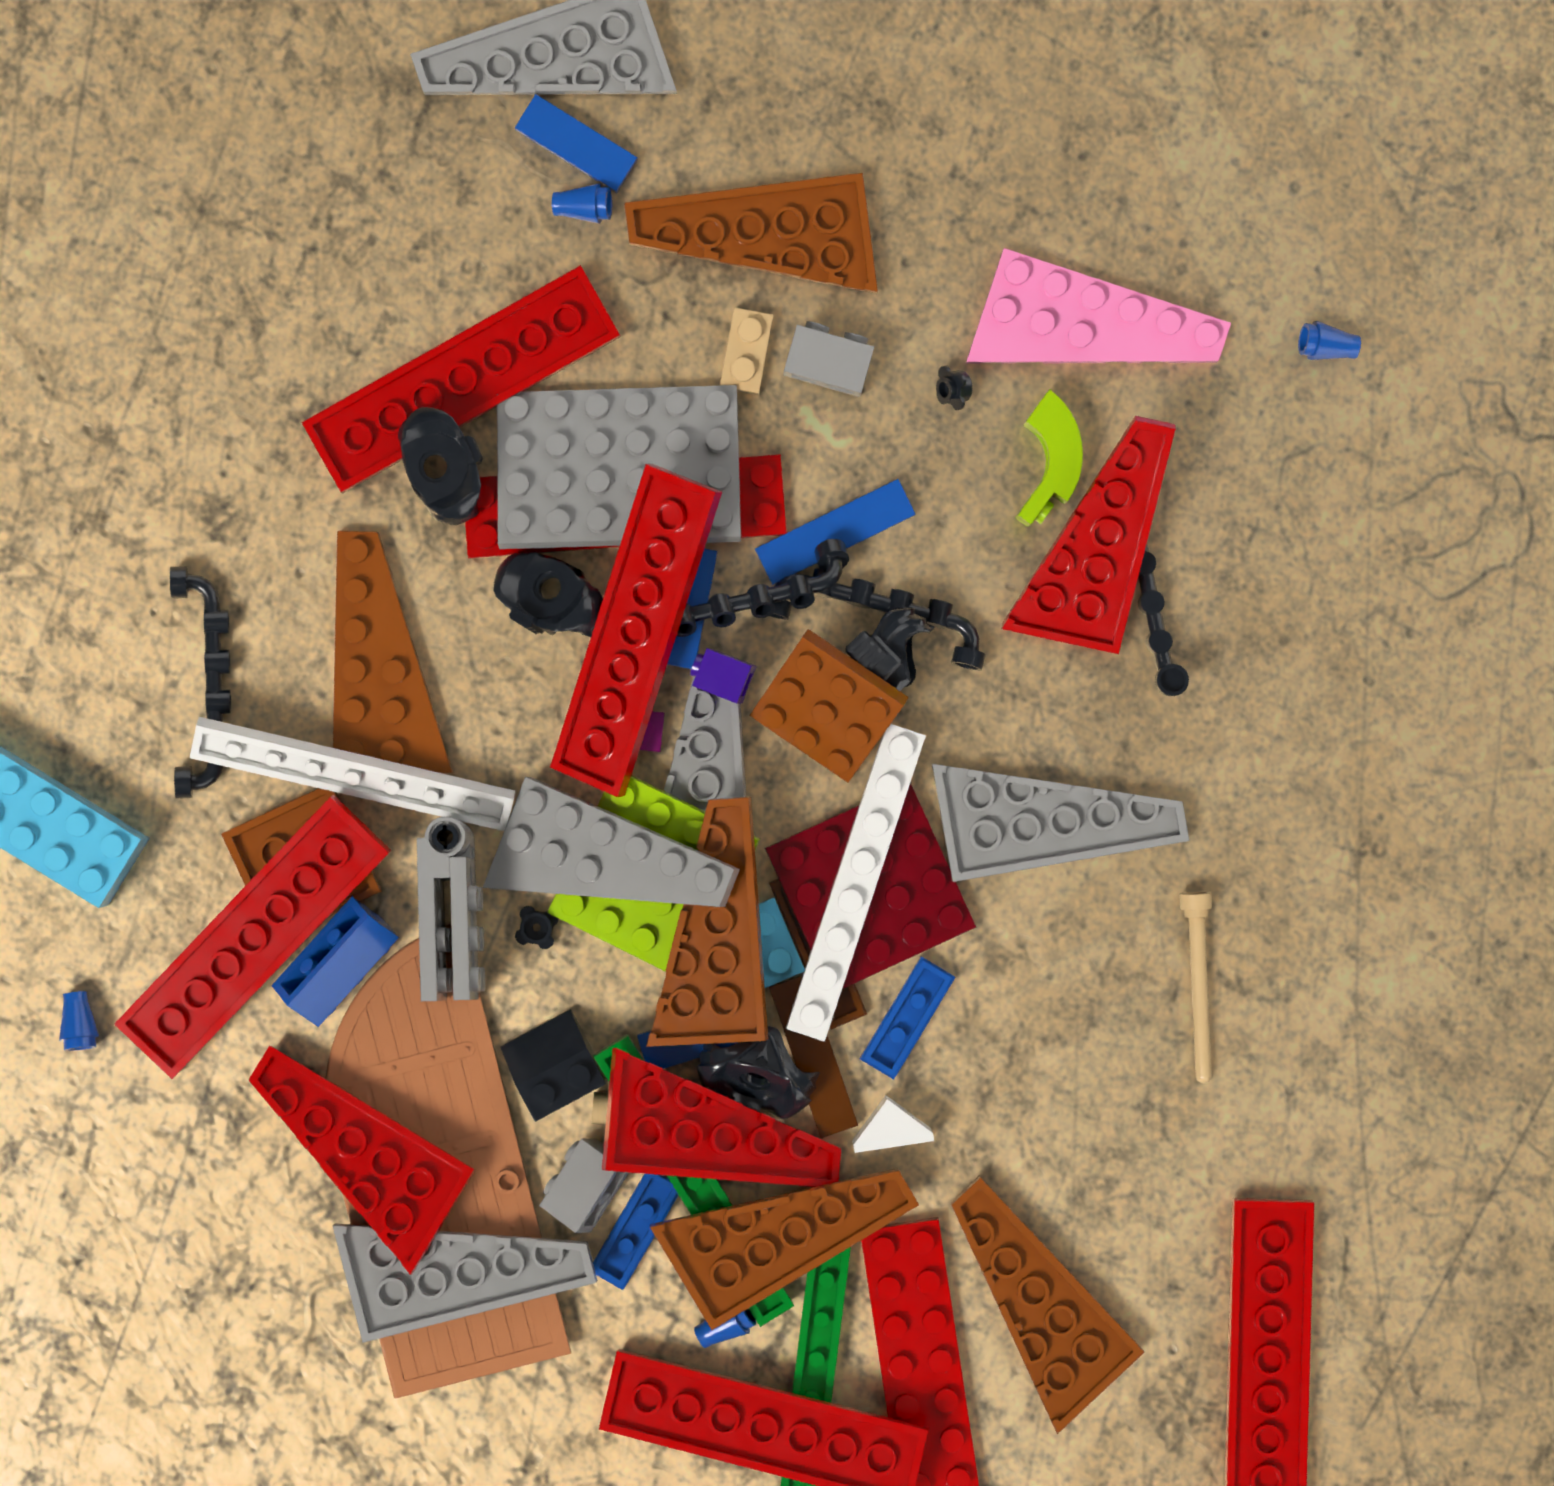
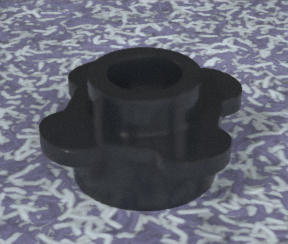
M941 366L938 370L940 379L936 384L938 401L941 404H951L955 410H961L965 406V401H968L972 395L971 379L963 370L951 371L948 366Z
M532 906L522 908L519 913L522 919L520 929L515 933L516 941L521 945L531 943L538 944L541 949L550 948L554 944V938L552 937L553 928L558 923L559 918L547 912L535 911ZM539 924L541 929L534 931L533 925Z

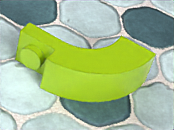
M1050 389L1023 425L1040 441L1046 461L1045 472L1041 482L1015 517L1027 527L1034 520L1039 524L1043 522L1054 507V504L1049 501L1051 496L1063 504L1068 502L1081 474L1083 448L1079 428L1066 404Z

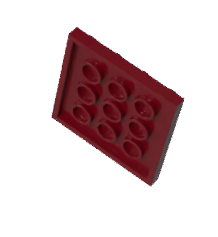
M911 782L842 989L976 928L957 883L952 882L951 870ZM859 805L764 848L811 950Z

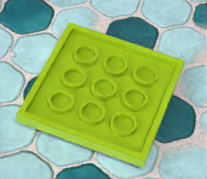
M632 775L625 796L616 797L606 792L603 793L598 807L695 850L698 849L696 847L705 811ZM754 836L755 849L760 841V838ZM556 894L547 913L666 972L680 911L683 909L684 904Z

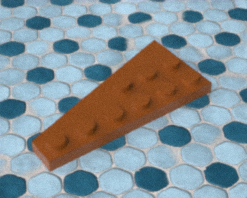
M863 173L624 203L630 245L849 289L878 293Z
M337 531L333 748L438 773H454L445 749L439 724L435 717L414 643L407 627L405 614L393 582V576L379 532Z
M751 797L708 800L696 848H698V851L740 870L725 907L683 905L666 967V976L661 996L658 999L655 1011L656 1016L652 1032L649 1035L646 1047L766 1041L768 1039Z
M896 1168L649 1225L709 1327L713 1330L919 1206V1203L900 1171Z
M979 1175L950 1203L1058 1434L1145 1352Z

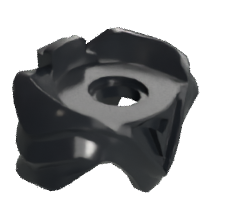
M419 407L402 423L398 431V440L401 446L402 461L415 494L423 501L434 519L449 525L462 524L478 515L477 501L481 489L479 464H482V454L476 440L471 436H464L452 416L433 407ZM433 455L443 457L447 464L445 474L436 479L428 477L424 471L425 461Z
M527 550L508 556L498 567L494 579L493 591L495 596L511 610L509 613L510 619L534 634H543L545 631L550 635H554L556 632L571 631L591 637L603 597L600 591L587 581L584 572L555 557ZM550 578H557L561 584L558 595L552 599H545L541 593L543 583Z
M896 608L882 616L872 635L867 631H862L846 646L845 650L856 662L901 691L904 687L911 685L916 678L912 651L913 636L920 632L930 633L935 627L928 624L925 618L915 614L914 608Z
M767 1026L768 1039L766 1041L738 1042L730 1047H719L714 1043L703 1044V1050L699 1054L700 1065L697 1066V1073L703 1087L739 1102L759 1113L760 1109L768 1111L780 1119H788L796 1115L812 1101L810 1095L816 1090V1081L820 1072L807 1073L796 1067L777 1028Z

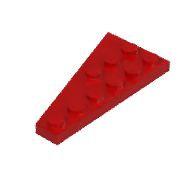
M1140 416L1133 418L1004 619L1001 629L1119 654L1176 430L1175 424Z
M269 1045L248 1080L295 1134L304 1148L320 1164V1167L357 1212L378 1234L377 1236L393 1252L407 1272L413 1275L474 1174L475 1169Z
M618 1048L612 1049L602 1170L811 1187L839 1181L841 1148L777 1121L766 1114L759 1113L690 1080L683 1079L652 1063L636 1058Z

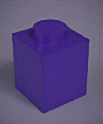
M706 648L704 655L698 653L692 665L690 675L695 677L692 686L736 704H743L757 666L713 648Z

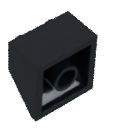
M571 1009L500 1047L516 1088L535 1122L602 1087L608 1081L594 1059L593 1054L595 1053Z

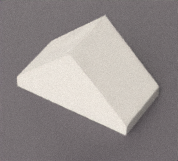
M885 1095L852 1142L854 1152L858 1153L934 1141V1136L929 1126Z

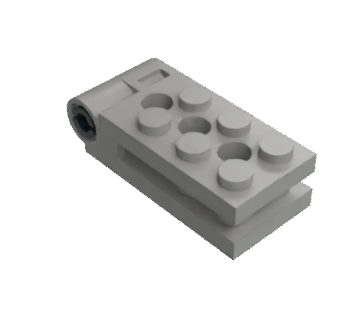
M439 817L428 825L425 838H417L421 1002L447 1001L448 992H453V1000H478L479 991H485L484 967H478V951H484V929L477 926L476 911H483L482 887L476 886L474 834L471 828L461 821L451 817ZM452 833L453 840L450 844H447V837ZM444 881H450L452 930L445 927ZM446 952H452L453 970L452 968H446Z

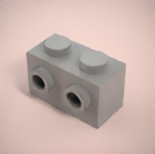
M807 321L805 327L797 325L783 376L860 397L874 346L867 345L868 338L845 332L844 338L829 334V327Z
M581 1138L580 1141H576L569 1148L565 1155L566 1164L561 1172L554 1175L544 1188L545 1197L539 1205L575 1233L592 1232L629 1173L602 1170L604 1144L598 1139Z

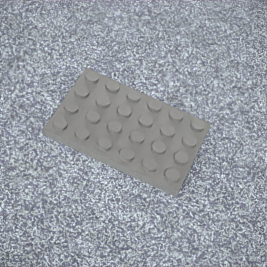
M737 385L520 392L498 404L499 549L620 546L645 464L657 465L722 491L706 543L741 542Z

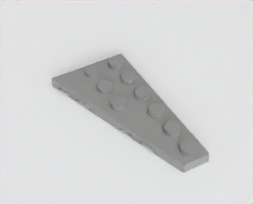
M568 0L410 54L424 95L677 94L646 0Z
M691 684L684 711L685 715L679 738L676 741L673 753L674 758L670 773L667 776L664 792L706 812L708 800L746 797L741 704L723 699L693 687Z
M932 764L952 882L1189 841L1183 801Z
M525 777L483 888L725 907L740 869L535 778Z
M337 1223L333 1225L363 1343L594 1284L598 1281L588 1241L439 1231L413 1275H410L393 1252L377 1236L378 1234L371 1226Z

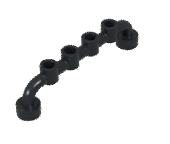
M828 539L817 545L814 553L818 567L825 571L822 575L808 578L806 575H795L788 579L786 584L774 587L757 584L749 588L745 594L730 597L728 594L720 593L713 595L707 603L694 606L686 604L676 636L686 637L693 634L697 628L696 622L709 618L712 619V623L716 627H728L736 620L735 612L751 609L752 615L756 618H766L775 612L774 603L789 599L791 605L797 609L811 606L815 601V593L827 590L839 581L842 569L849 562L845 543L839 539Z
M1147 543L1138 576L1142 593L1138 599V608L1142 613L1146 614L1150 633L1146 638V646L1150 652L1154 653L1158 670L1155 675L1156 688L1163 695L1177 696L1187 689L1189 676L1182 666L1172 664L1169 649L1172 646L1173 640L1170 633L1165 630L1161 611L1165 601L1162 594L1157 591L1153 573L1156 568V558L1149 552Z
M187 566L170 567L171 599L188 598L189 590L197 591L203 597L207 719L223 722V714L231 713V690H222V674H230V650H221V634H229V610H220L219 594L212 582L202 576L188 574ZM207 762V767L199 774H193L192 766L175 767V798H193V790L207 788L217 781L222 773L223 766Z
M815 568L813 576H806L808 578L822 575L825 571ZM792 574L782 578L779 582H777L775 586L786 584L788 579L795 575L804 574ZM853 579L851 587L836 583L831 588L814 594L823 598L845 601L857 607L871 608L883 612L901 607L914 608L915 614L925 618L928 624L937 628L955 630L962 635L964 645L963 647L955 646L951 660L952 664L981 671L983 668L986 654L979 651L980 638L978 632L968 619L951 613L953 608L951 603L930 599L929 605L926 607L913 603L914 594L899 589H891L890 597L874 593L876 584L862 579ZM785 600L774 603L775 612L769 617L789 620L792 608L791 602Z

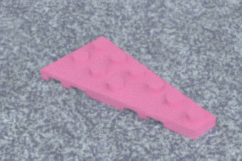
M1004 248L966 364L1028 362L1217 363L1220 359L1231 323Z

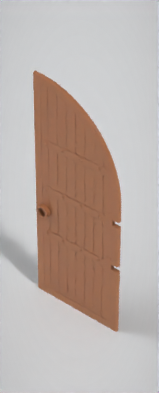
M451 924L445 926L446 928H451L452 930ZM417 938L384 962L356 994L336 1032L328 1059L325 1079L475 1169L474 1174L439 1231L542 1238L480 991L478 1000H453V992H448L447 1001L421 1002L419 938ZM446 952V968H452L453 970L452 952ZM343 1195L350 1224L370 1226ZM557 1293L379 1339L394 1399L571 1354Z

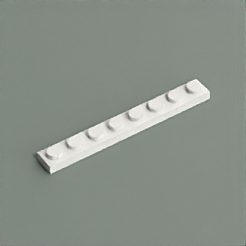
M203 717L198 718L190 753L191 759L436 816L451 817L458 821L505 831L515 795V790Z
M890 724L882 736L786 1025L788 1030L825 1042L926 735Z

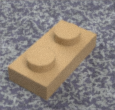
M734 308L720 386L737 385V391L759 395L773 321L772 314Z

